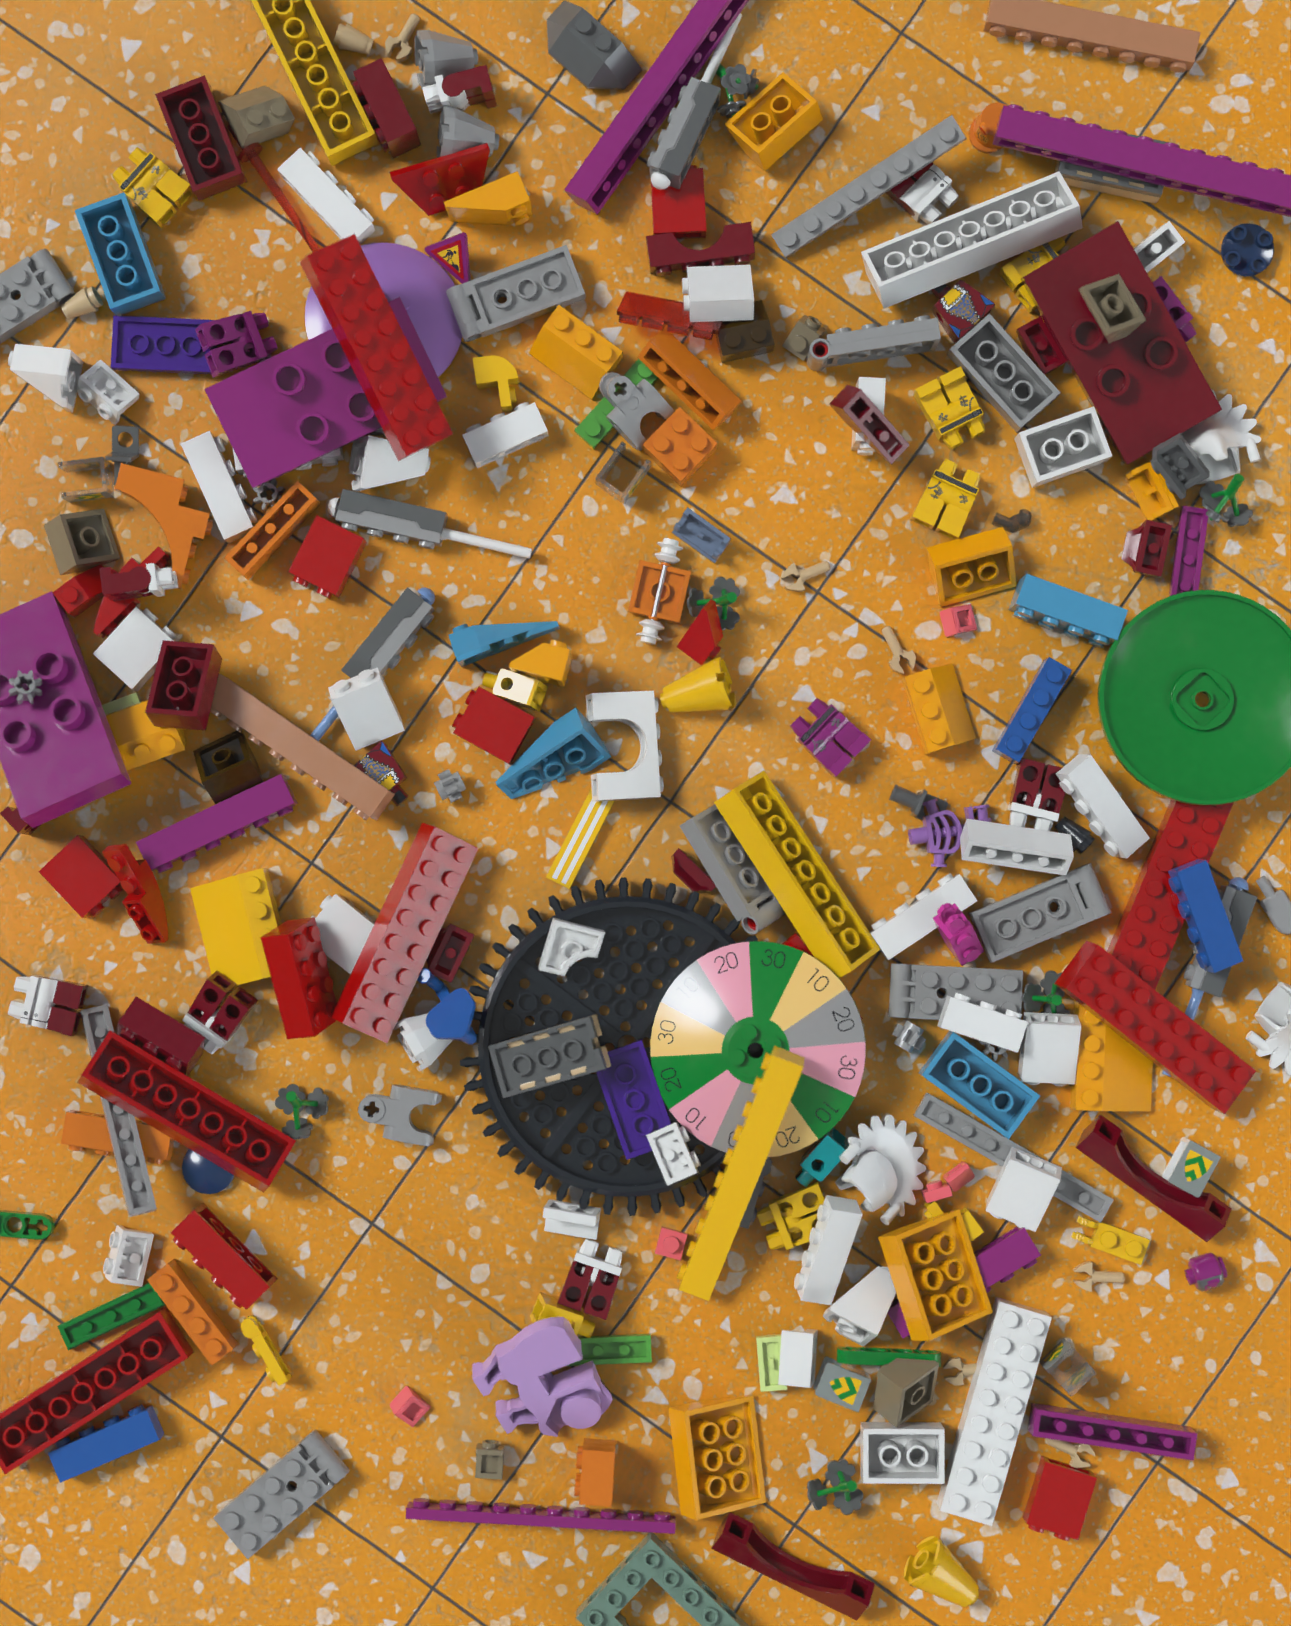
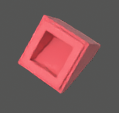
M971 604L951 607L940 612L946 637L977 630Z
M963 1161L943 1175L944 1180L954 1192L958 1191L975 1177L971 1168Z
M405 1386L390 1403V1408L394 1415L412 1427L431 1408L428 1403L408 1386Z

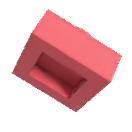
M941 1180L927 1183V1188L921 1190L926 1203L953 1196L950 1185L948 1183L942 1184Z
M662 1226L655 1254L681 1260L687 1233Z

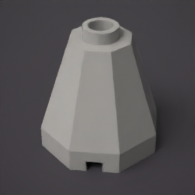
M417 30V36H415V64L422 71V73H417L418 82L422 90V87L436 84L435 76L443 75V78L450 74L472 69L474 65L478 64L477 49L472 47L471 42L430 30Z
M443 106L437 139H439V146H437V158L488 143L490 149L489 157L492 156L493 150H498L499 134H495V127L455 107Z

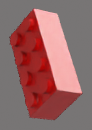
M315 917L287 920L260 937L287 1039L315 1037L337 1021L331 1018L337 1002L333 990V980L329 975L327 957L322 948L320 930L317 927Z
M204 1203L195 1208L171 1232L174 1236V1243L182 1250L187 1249L193 1255L192 1261L200 1269L203 1270L205 1268L212 1275L211 1280L221 1289L224 1287L231 1294V1301L239 1308L244 1307L247 1310L278 1279Z

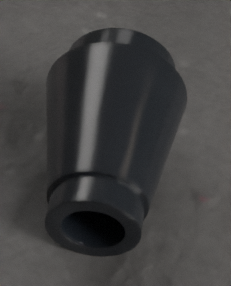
M1066 816L1055 826L1058 833L1071 834L1073 852L1077 851L1079 854H1082L1095 840L1091 836L1092 832L1068 819Z

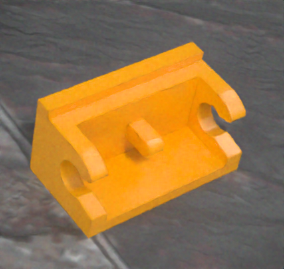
M1151 461L1124 475L1146 520L1152 521L1175 510L1179 506L1173 493L1169 491L1165 478L1154 471Z

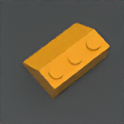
M782 72L725 123V127L746 155L761 169L766 171L819 124L823 117L817 100Z
M560 305L557 306L545 322L529 351V355L591 400L594 399L600 390L601 378L607 373L614 372L623 359L622 350Z
M1003 527L926 547L929 569L940 607L1017 586L1013 548Z
M551 640L550 644L542 643L511 661L509 668L512 672L543 683L565 688L573 657L565 643Z
M953 663L920 671L901 679L925 755L976 739Z
M148 700L106 715L126 770L175 754L186 748L187 740L182 729L155 727L145 713Z

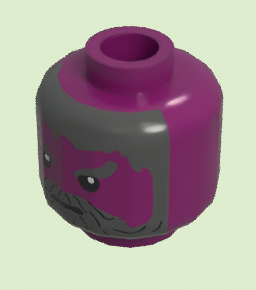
M1213 1253L1190 1258L1188 1262L1189 1269L1185 1270V1276L1189 1285L1194 1284L1201 1292L1222 1286L1224 1278L1227 1277V1271L1220 1256L1216 1257Z

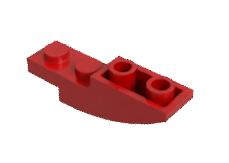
M158 546L141 564L134 558H131L119 573L130 572L135 567L146 568V564L155 563L159 568H166L168 566L167 561L171 557ZM104 596L96 617L94 633L101 638L109 637L118 627L117 624L126 618L141 601L138 598L111 601Z
M127 844L106 847L102 853L109 867L119 879L122 888L128 894L122 903L127 909L128 915L138 927L142 938L147 944L166 943L169 939L166 910L158 883L146 859L136 860Z

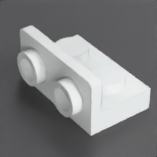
M101 359L78 377L76 391L80 398L87 403L89 402L97 409L102 418L111 421L114 425L119 422L120 415L139 399L140 394Z
M673 1123L646 1135L667 1186L699 1173L697 1167L701 1166L696 1152H690L686 1142L690 1141L685 1126L679 1127L678 1123Z
M117 1225L115 1232L111 1233L109 1239L111 1251L109 1258L105 1259L103 1265L105 1277L111 1283L142 1287L154 1234L147 1231L126 1229L122 1225Z

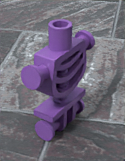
M935 798L923 802L922 805L926 806L928 815L922 817L923 827L908 830L910 845L926 843L927 853H934V864H931V867H947V864H944L945 854L954 853L959 849L960 836L964 825L960 824L954 812L949 810L938 811L936 805L938 800ZM989 804L973 806L977 810V820L992 822V818H988L987 807H989ZM972 807L964 808L966 820H974ZM944 816L950 818V820L953 823V826H949ZM935 817L939 820L942 826L941 828H939V825L935 820ZM951 836H955L953 846L949 848ZM941 838H943L942 846H941V848L939 849L940 843H941Z

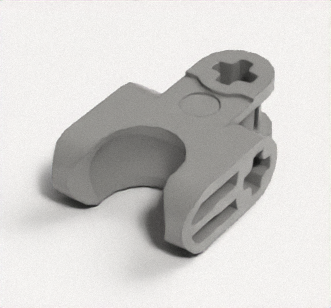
M610 372L605 374L600 380V392L614 407L606 416L607 420L633 448L642 451L643 444L646 441L640 430V422L643 416L649 412H654L658 417L667 420L675 412L674 409L645 379H642L635 386L627 377Z
M392 1084L390 1096L379 1094L366 1096L358 1106V1113L366 1122L384 1125L382 1137L385 1139L430 1146L434 1143V1136L431 1132L414 1126L411 1121V1112L414 1107L421 1104H438L442 1099V1094L437 1091ZM372 1101L375 1102V1107L379 1108V1111H376L373 1115L370 1114V1109L366 1108Z

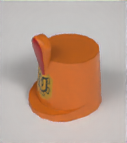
M1000 102L991 103L971 123L969 140L979 152L986 154L995 153L1003 148L993 145V140L1001 110L1004 105L1007 106L1006 104Z

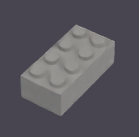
M990 313L948 351L947 356L957 367L961 366L965 376L1016 433L1024 428L1060 394V391Z

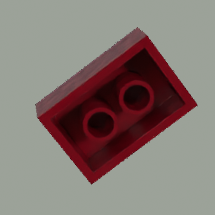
M380 58L353 71L356 81L352 82L355 93L366 111L372 128L375 129L383 151H390L394 159L421 146L416 127L383 59Z
M162 641L145 710L146 715L155 727L206 731L222 663V657L214 644Z
M137 996L118 1021L117 1035L186 1076L190 1074L203 1054L205 1037Z

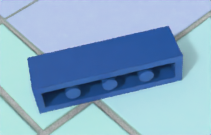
M1050 657L1042 662L992 752L1013 764L1020 762L1069 677L1071 669Z
M1196 859L1169 870L1168 872L1171 877L1169 878V885L1171 890L1178 896L1180 902L1178 910L1184 919L1186 918L1189 926L1187 934L1190 941L1197 948L1198 954H1196V958L1200 967L1205 971L1216 973L1243 962L1207 860Z
M143 1404L128 1410L129 1415L123 1418L115 1415L103 1421L104 1426L95 1429L94 1426H90L79 1431V1437L70 1440L69 1436L55 1442V1447L48 1452L59 1482L66 1481L160 1440L165 1434L153 1405L144 1408Z

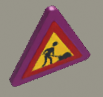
M462 232L425 247V252L460 283L463 284L471 281L466 233Z

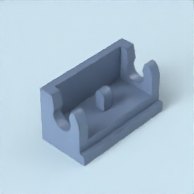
M688 507L672 531V534L714 564L731 539Z

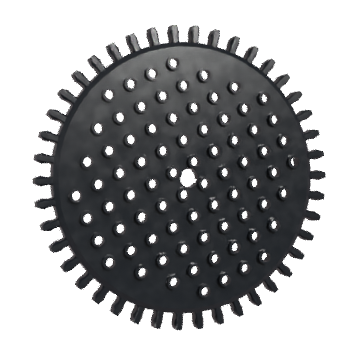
M621 877L618 884L620 890L619 897H606L604 883L602 880H596L594 888L597 893V900L584 902L582 891L577 885L571 887V895L575 900L574 907L563 910L559 899L552 895L548 897L549 905L554 910L555 915L548 920L543 921L539 912L534 908H530L527 911L529 918L536 925V928L528 935L524 934L521 928L515 924H511L508 927L511 934L520 942L513 951H509L501 943L495 942L492 948L494 951L502 955L506 960L499 970L493 968L490 964H480L479 969L484 974L494 978L489 990L483 989L480 986H470L469 988L471 994L486 1000L483 1010L481 1012L475 1010L473 1019L480 1021L479 1034H476L477 1040L475 1042L478 1043V1056H467L461 1059L460 1066L467 1068L479 1066L481 1079L469 1081L464 1085L465 1091H474L484 1088L488 1100L478 1103L473 1107L472 1113L473 1115L482 1114L486 1110L492 1109L497 1122L488 1125L483 1134L485 1137L492 1136L498 1130L503 1129L510 1140L501 1145L497 1154L500 1157L508 1155L514 1147H517L525 1155L523 1160L517 1163L514 1171L517 1175L525 1172L528 1165L533 1162L542 1169V1173L536 1178L534 1188L539 1190L545 1186L550 1175L562 1181L561 1186L557 1190L556 1200L561 1202L567 1196L568 1188L574 1186L583 1189V1194L579 1200L580 1209L585 1210L590 1204V1195L593 1192L605 1195L603 1204L604 1214L610 1215L613 1209L614 1196H623L628 1198L627 1210L629 1215L635 1216L638 1208L637 1196L650 1195L651 1208L654 1213H660L662 1204L659 1199V1193L671 1190L674 1194L675 1203L679 1208L685 1206V1197L681 1192V1187L691 1182L694 1183L697 1193L702 1198L708 1196L707 1187L702 1182L701 1177L711 1171L716 1176L719 1171L724 1172L720 1165L723 1163L726 1152L707 1145L687 1131L690 1141L686 1143L690 1152L694 1151L695 1146L699 1144L705 1148L702 1154H697L701 1166L697 1167L699 1173L667 1186L653 1151L630 1158V1162L626 1165L620 1162V1157L625 1154L596 1073L586 1074L503 1098L488 1048L490 1045L509 1040L511 1037H520L595 1014L597 1015L602 1035L598 1036L600 1047L605 1046L606 1043H612L616 1049L618 1048L619 1039L624 1035H631L637 1041L645 1037L651 1039L652 1027L660 1002L674 980L689 965L707 953L736 943L730 936L739 928L741 921L731 920L724 930L713 923L714 918L720 913V904L715 903L711 906L707 916L703 917L694 912V907L699 901L698 892L694 891L689 896L687 905L683 907L673 904L676 884L670 883L666 888L665 899L658 900L651 898L653 885L651 879L646 878L642 885V896L634 897L628 895L629 883L627 878ZM553 918L593 927L605 932L598 958L587 957L582 959L581 962H575L566 973L567 981L565 983H559L557 981L558 975L540 971L536 965V959L542 956ZM667 920L673 922V928L669 931L663 928V923ZM630 925L636 928V933L633 936H629L626 933V928ZM753 935L744 942L758 941V938ZM688 936L693 937L695 940L694 945L691 947L686 946L684 943L685 938ZM651 941L657 944V950L654 952H650L647 949V944ZM618 947L620 955L617 957L611 956L610 949ZM670 958L678 959L679 964L677 967L672 968L669 966L668 961ZM633 963L641 965L639 973H634L631 970ZM595 969H603L604 976L602 978L595 977ZM523 978L528 979L530 982L529 987L526 989L520 986V981ZM660 979L663 983L662 987L655 989L652 986L653 980ZM618 984L625 986L623 994L616 993L615 987ZM581 989H585L588 992L586 999L579 998L578 992ZM545 994L551 997V1002L547 1005L541 1002V997ZM506 1000H511L514 1003L511 1010H507L504 1007ZM639 1000L646 1002L647 1007L644 1010H639L636 1007V1003ZM606 1005L609 1007L607 1015L600 1014L599 1008ZM566 1010L572 1013V1018L568 1021L562 1018V1013ZM533 1016L535 1019L534 1025L528 1026L525 1023V1018ZM624 1021L629 1022L631 1025L630 1030H621V1023ZM755 1042L750 1044L748 1052L753 1058H759L763 1055V1047ZM645 1047L652 1068L650 1047ZM579 1085L582 1087L583 1091L580 1095L573 1093L572 1088ZM541 1090L545 1093L543 1100L536 1099L535 1093ZM597 1101L602 1102L604 1105L603 1110L596 1111L593 1107L594 1103ZM664 1102L671 1124L678 1123L679 1127H682ZM564 1107L566 1115L559 1116L556 1113L557 1108ZM521 1112H527L529 1114V1120L525 1122L521 1121L519 1118V1114ZM585 1123L588 1126L587 1131L580 1132L577 1128L578 1124ZM548 1128L550 1136L547 1138L542 1137L540 1134L541 1129ZM601 1139L608 1140L609 1146L607 1148L599 1146ZM564 1144L571 1146L572 1151L565 1154L562 1152L561 1148ZM590 1160L593 1163V1167L590 1170H586L583 1167L584 1161Z

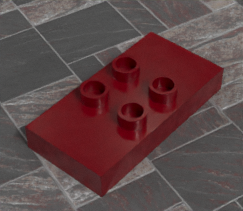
M1119 221L1021 278L1022 283L1092 407H1095L1099 421L1124 464L1133 462L1152 451L1159 444L1179 433L1185 432L1222 410ZM1119 274L1146 321L1127 337L1108 343L1084 302L1079 289L1085 285Z

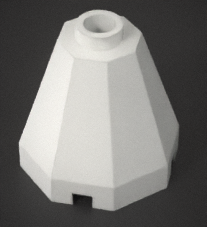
M427 1014L404 1018L397 1022L394 1030L398 1028L401 1030L397 1037L412 1063L416 1061L420 1063L416 1067L418 1071L430 1066L454 1040L434 1038L426 1026Z

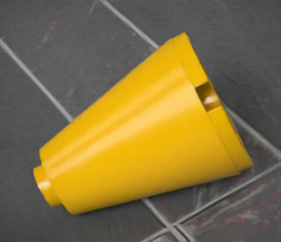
M721 657L715 658L663 687V693L660 694L663 708H668L671 713L730 710L735 708V692L731 693L730 685L733 683L725 661L721 660Z
M930 1536L916 1546L919 1549L915 1557L910 1555L904 1567L903 1577L909 1585L961 1607L973 1605L979 1597L978 1584L942 1540L935 1536Z

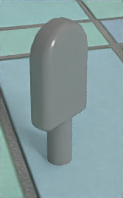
M1265 875L1255 881L1266 897L1260 901L1261 907L1278 932L1291 934V901L1284 890L1280 889L1274 892Z

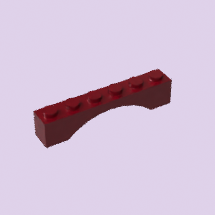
M1100 1114L1083 1130L1076 1146L1079 1151L1201 1239L1208 1242L1226 1226L1232 1210L1229 1206L1211 1193L1202 1192L1200 1197H1195L1153 1172L1132 1151L1122 1129Z
M731 1512L728 1513L719 1526L711 1548L856 1621L868 1608L875 1583L853 1572L822 1568L791 1556L771 1543L754 1523Z

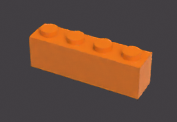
M666 328L650 339L637 357L712 430L726 421L742 402Z
M297 481L224 559L249 580L321 503Z
M78 1110L67 1111L61 1144L69 1145L68 1149L73 1151H84L85 1148L95 1149V1154L110 1156L113 1149L105 1115ZM136 1120L144 1157L148 1158L147 1162L163 1164L164 1160L171 1159L175 1140L147 1123Z
M175 1259L147 1279L211 1365L215 1364L239 1344Z

